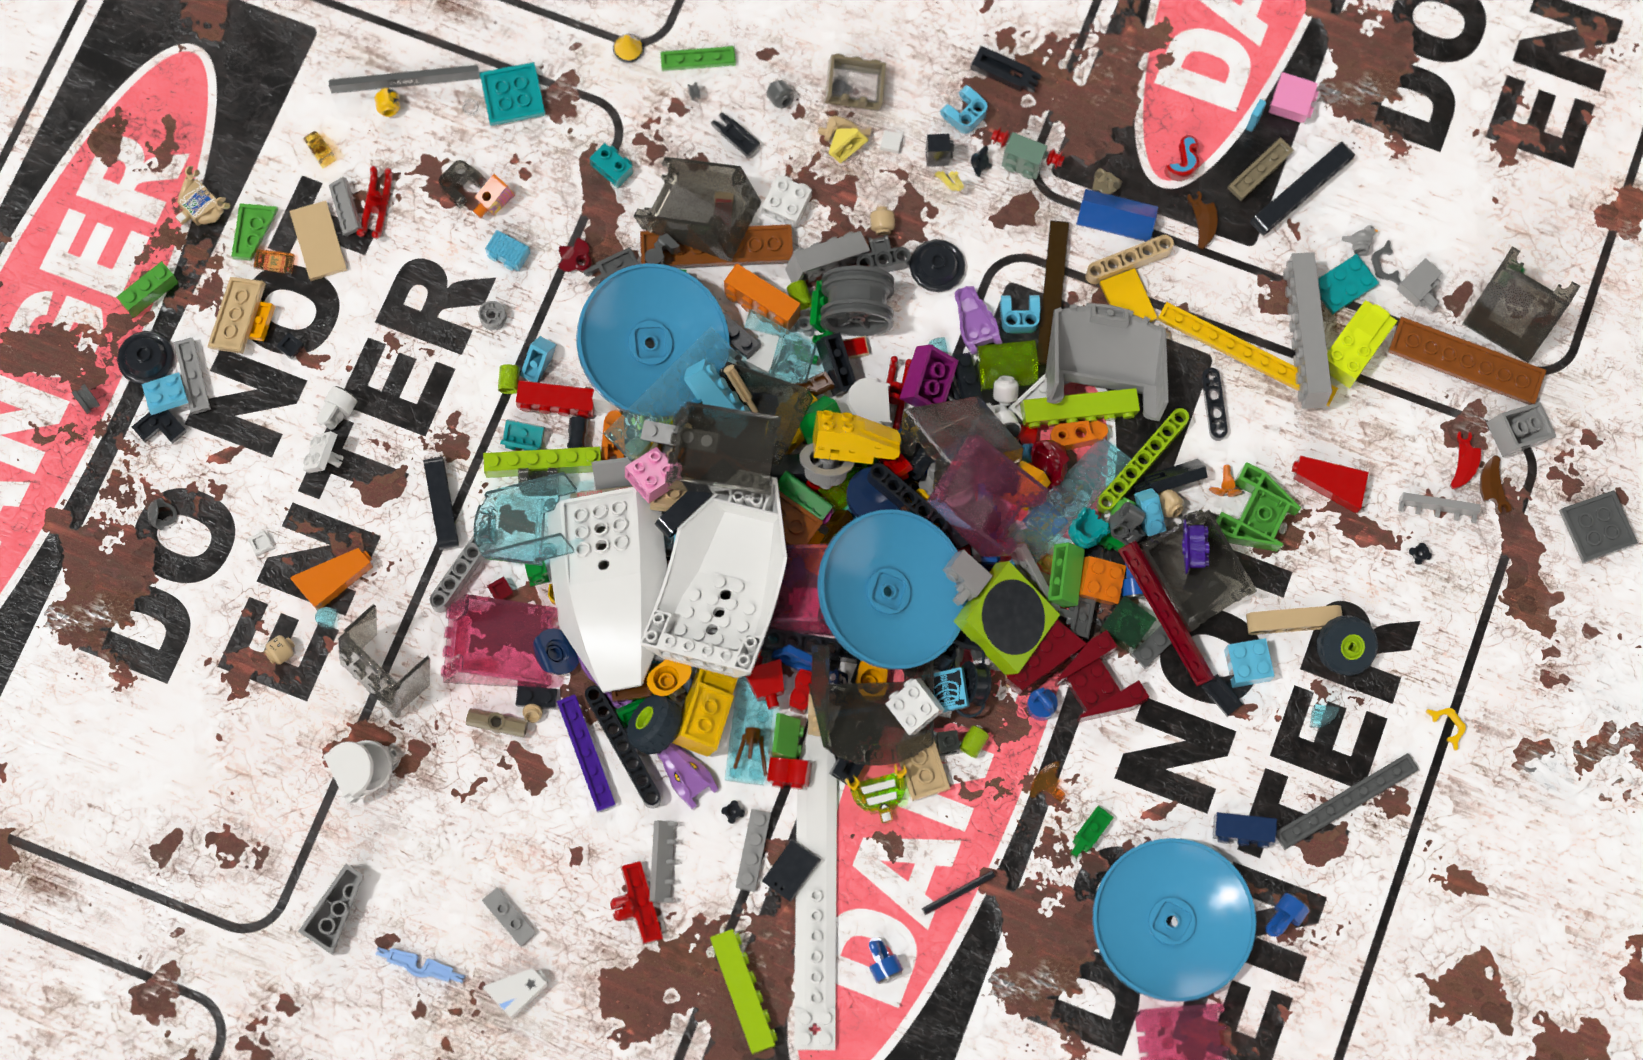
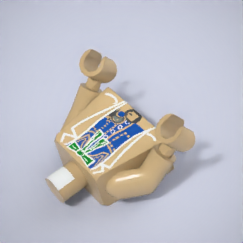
M188 166L185 169L186 177L177 201L182 211L175 218L182 226L190 219L197 226L214 223L222 215L224 209L230 208V204L224 203L226 200L224 197L216 199L198 179H194V177L200 175V171L194 170L192 173L193 166Z

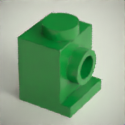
M543 558L524 563L530 587L550 582Z

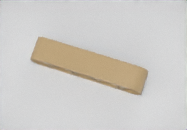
M1161 235L1092 262L1087 268L1086 280L1090 284H1099L1100 281L1163 259L1170 255L1174 244L1173 239L1168 235ZM1160 244H1166L1168 248L1163 249ZM1142 251H1149L1151 255H1145ZM1126 257H1130V258H1132L1134 261H1133V262H1128V261H1126L1125 258H1126ZM1114 264L1117 268L1111 269L1108 265ZM1097 271L1099 275L1094 276L1090 272Z
M1340 605L1247 613L1248 634L1259 635L1321 630L1328 621L1342 616V609Z

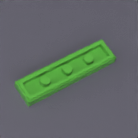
M734 46L660 51L662 71L736 66Z

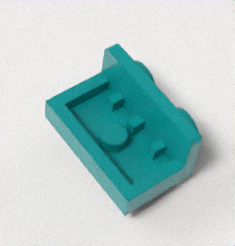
M507 419L503 439H501L500 444L505 445V448L516 450V447L522 448L524 451L541 450L545 427Z

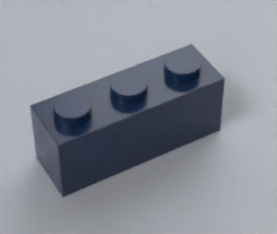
M1216 812L1213 821L1212 839H1217L1218 843L1229 844L1230 841L1237 842V845L1249 846L1251 843L1257 844L1259 848H1269L1276 841L1277 819Z

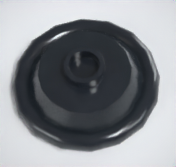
M941 239L928 240L916 247L911 255L909 264L911 276L918 286L927 291L938 293L948 291L958 285L964 276L966 267L964 256L958 247L947 240Z
M141 331L134 333L124 340L118 351L117 363L119 371L125 379L134 384L142 385L167 376L173 367L175 355L173 347L166 337L153 331Z

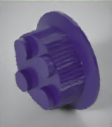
M1183 519L1182 554L1184 555L1185 574H1188L1189 568L1209 566L1208 539H1205L1208 538V526L1188 525L1186 519Z

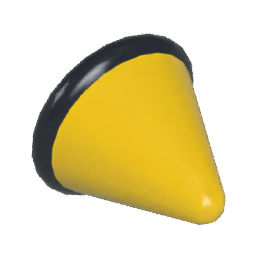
M623 34L613 44L614 55L625 63L637 61L644 52L642 40L633 34Z

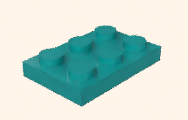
M1356 253L1318 278L1320 300L1333 315L1377 287L1379 282Z

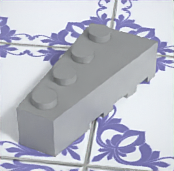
M861 231L856 233L848 232L840 238L833 237L821 244L817 242L808 248L796 249L785 270L791 283L807 279L811 282L816 280V277L822 273L838 268L840 265L843 267L857 263L858 257L868 254L870 249Z
M345 864L298 932L333 955L364 876L348 864Z

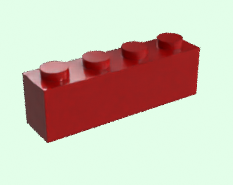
M519 380L516 406L524 412L537 410L542 414L554 412L561 416H569L571 414L587 419L594 417L595 408L592 400L594 389Z

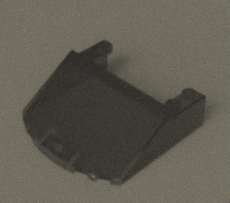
M812 644V684L808 685L822 744L826 750L839 758L853 763L881 766L899 763L909 757H914L920 751L929 748L933 744L934 720L916 735H909L887 707L886 703L890 700L889 696L895 691L900 692L905 688L904 684L911 678L922 679L934 695V659L923 665L904 669V681L829 683L830 648L827 645Z

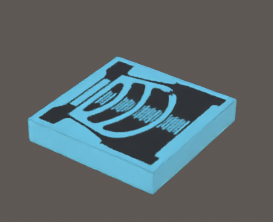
M959 667L925 675L926 686L945 709L942 713L970 707L964 668Z

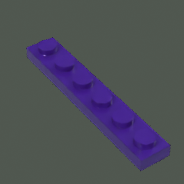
M576 695L558 700L559 710L597 813L616 806Z

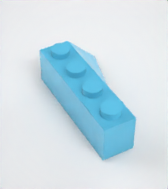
M703 359L686 368L684 380L696 399L703 401L704 411L707 415L711 414L716 422L714 426L718 432L723 431L727 437L724 441L727 445H730L749 425L751 412L739 400L737 393L729 388L726 380L719 376L715 367L706 359Z

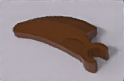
M1199 191L1197 192L1198 199L1193 200L1191 195L1188 194L1187 200L1192 205L1197 221L1198 248L1204 249L1215 236L1218 217L1214 203L1204 204L1201 201L1202 194Z
M1495 455L1484 465L1480 475L1479 486L1483 501L1494 502L1496 505L1495 512L1497 515H1500L1502 513L1501 507L1505 508L1506 513H1509L1512 507L1507 502L1502 488L1499 469L1500 457Z

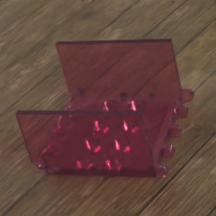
M1223 1003L1140 1009L1135 1013L1136 1032H1144L1145 1036H1137L1139 1053H1146L1147 1056L1139 1057V1060H1222L1221 1051H1229L1228 1046L1221 1047L1219 1031L1226 1030V1026H1218L1217 1012H1224Z

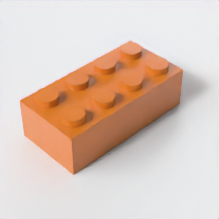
M736 263L724 280V292L729 301L733 303L736 301L749 313L752 311L761 321L772 324L773 328L778 332L788 334L800 318L801 303Z

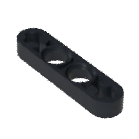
M1209 367L1204 370L1201 377L1209 435L1213 440L1221 441L1228 433L1219 371ZM1208 373H1211L1212 376H1215L1212 381V386H1209L1210 378H1206L1208 376ZM1216 391L1218 398L1215 400L1210 399L1208 392ZM1218 409L1221 412V416L1218 418L1213 417L1211 410ZM1220 422L1219 430L1223 431L1221 435H1218L1217 432H1214L1217 428L1216 423Z

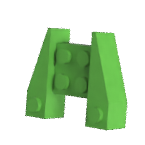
M1246 462L1235 479V485L1251 494L1239 519L1237 520L1221 512L1216 517L1209 534L1225 543L1277 552L1283 546V543L1274 538L1286 513L1288 512L1295 516L1301 507L1265 471Z

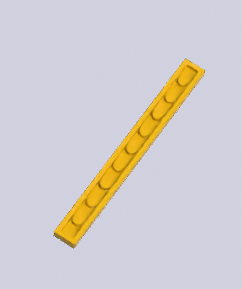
M1168 302L1164 305L1157 319L1158 321L1297 391L1300 390L1299 384H1296V373L1298 371L1294 365ZM1331 385L1332 393L1327 402V406L1330 405L1338 390V388L1333 385Z

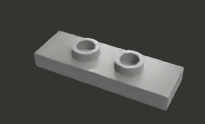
M342 177L330 183L329 189L343 235L349 236L358 229H362L348 180L346 177Z
M495 888L481 900L520 947L536 935V932L498 888Z

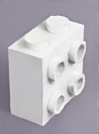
M777 175L762 205V214L784 224H791L793 228H796L812 197V189L806 184L793 182L787 176Z
M911 678L904 684L905 688L900 692L895 691L889 696L890 700L886 705L909 735H916L945 709L922 679Z

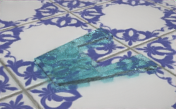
M750 309L744 328L778 336L779 339L769 373L736 365L738 367L737 372L744 384L807 383L817 346Z

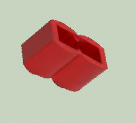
M800 669L797 673L795 689L792 691L789 700L791 712L802 715L807 712L809 694H812L815 687L814 672Z
M770 757L767 781L775 788H784V785H791V789L803 790V787H809L812 763L806 760Z

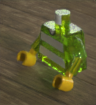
M903 763L904 768L901 771L897 770V765L895 764V773L859 782L855 775H853L855 778L853 783H849V780L845 779L854 802L862 810L869 811L870 815L879 813L881 823L893 821L891 810L898 808V803L903 800L906 791L905 774L907 770L905 764Z

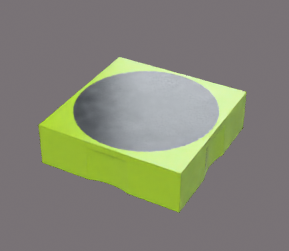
M1010 561L996 563L989 572L992 575L991 579L977 597L972 598L966 603L953 622L983 649L986 656L1005 675L1020 672L1060 614Z

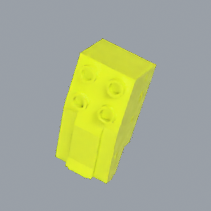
M1365 300L1327 352L1330 376L1350 389L1395 326L1397 320L1391 317L1388 311L1378 304L1373 305Z

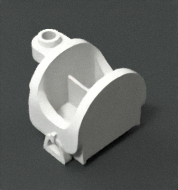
M874 378L859 379L850 387L848 393L837 401L842 413L848 412L892 428L889 426L892 423L889 410V383H881L880 380Z
M370 740L343 742L323 755V761H326L342 793L341 797L345 798L347 804L358 802L364 796L376 791L387 783L392 772V766L398 762V753L394 748L383 746L377 741Z

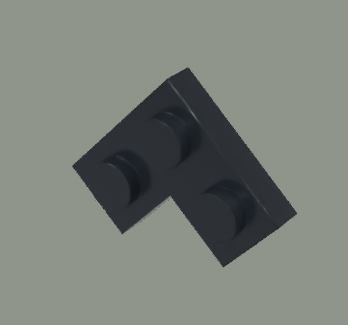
M169 410L151 415L149 412L131 426L144 442L161 431L173 444L187 432Z

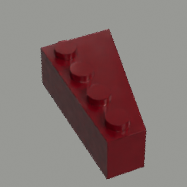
M1056 620L1018 674H1009L1004 683L1009 685L1018 695H1021L1079 653L1086 643Z

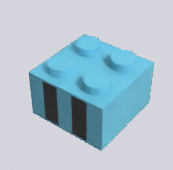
M1266 638L1229 644L1224 649L1232 688L1270 682L1275 677Z

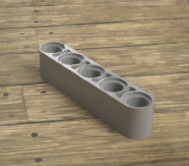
M479 528L474 533L431 594L429 602L436 612H445L450 607L493 546L494 537L488 528ZM488 535L489 539L487 541H480L481 536ZM471 551H478L476 557L471 558L468 556ZM460 567H467L465 573H457ZM454 582L456 585L453 589H446L448 583ZM437 599H444V603L442 605H435V601Z

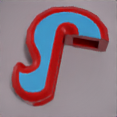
M1185 135L1180 140L1178 147L1181 163L1170 164L1165 167L1164 172L1166 176L1173 181L1191 179L1197 172L1199 158L1196 152L1199 144L1194 136Z

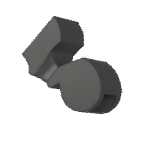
M667 233L659 236L657 242L654 243V248L649 249L645 253L646 263L664 265L663 251L668 250L671 254H678L681 252L680 245Z

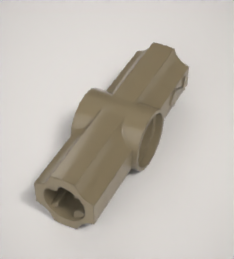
M469 708L466 726L489 730L496 734L503 733L524 738L528 728V720L505 716L498 712L491 713ZM495 719L502 720V724L499 727L492 726V722Z

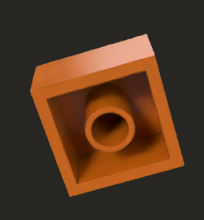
M1092 556L1084 557L1079 597L1108 605L1118 604L1126 565Z

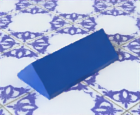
M1085 189L1076 225L1146 242L1151 239L1158 207Z

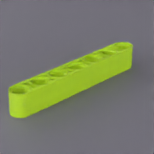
M1178 408L1172 412L1100 495L1096 506L1100 513L1109 514L1117 502L1127 495L1134 484L1140 480L1185 428L1189 420V414L1185 409ZM1175 417H1182L1184 422H1177ZM1168 430L1172 435L1165 436L1162 431ZM1156 444L1160 449L1153 450L1150 445ZM1138 459H1146L1147 464H1141ZM1127 472H1132V473H1134V474H1135V478H1129V477H1127L1126 473H1127ZM1120 486L1123 492H1116L1114 487ZM1108 500L1111 506L1105 507L1101 501Z

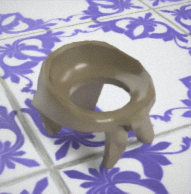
M1098 168L1095 172L1092 189L1110 195L1120 188L1122 181L1112 173Z

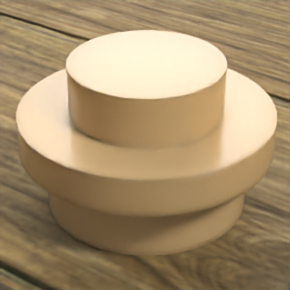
M528 704L523 708L522 713L525 720L535 723L542 717L543 711L538 705Z

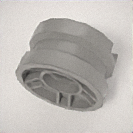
M487 301L480 306L478 315L484 328L492 331L504 326L506 313L502 304L497 301ZM494 313L496 314L494 318L489 317V315H494Z

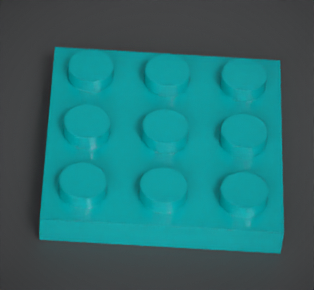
M535 62L480 72L490 126L545 116Z

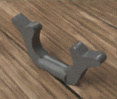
M1387 240L1383 248L1373 253L1371 261L1376 277L1382 280L1393 281L1399 285L1402 282L1398 277L1399 271L1396 270L1390 274L1385 273L1379 260L1380 255H1391L1393 253V250L1390 248V240Z

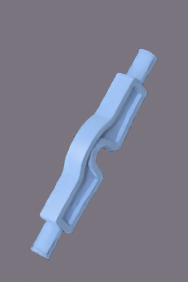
M380 947L377 948L380 952L376 951L375 955L387 958L388 963L403 967L416 977L427 978L431 976L446 982L453 980L461 984L463 983L462 979H464L465 975L453 972V968L442 965L432 959H427L424 966L418 969L417 962L419 957L417 954L403 952L391 948L390 951Z

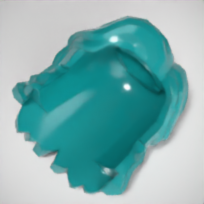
M1082 507L1077 518L1072 520L1068 530L1071 541L1081 548H1090L1098 545L1102 537L1107 536L1111 532L1108 528L1109 523L1103 521L1102 518L1098 519L1099 515L1095 514L1094 509Z

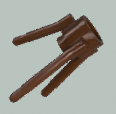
M745 728V734H742L741 744L733 768L737 769L745 743L749 746L748 759H752L753 746H758L759 743L763 774L766 777L768 774L763 743L764 736L761 735L760 728Z

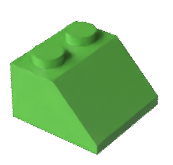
M782 713L776 714L772 757L796 759V757L801 756L802 745H798L799 737H803L804 726L800 725L801 719Z

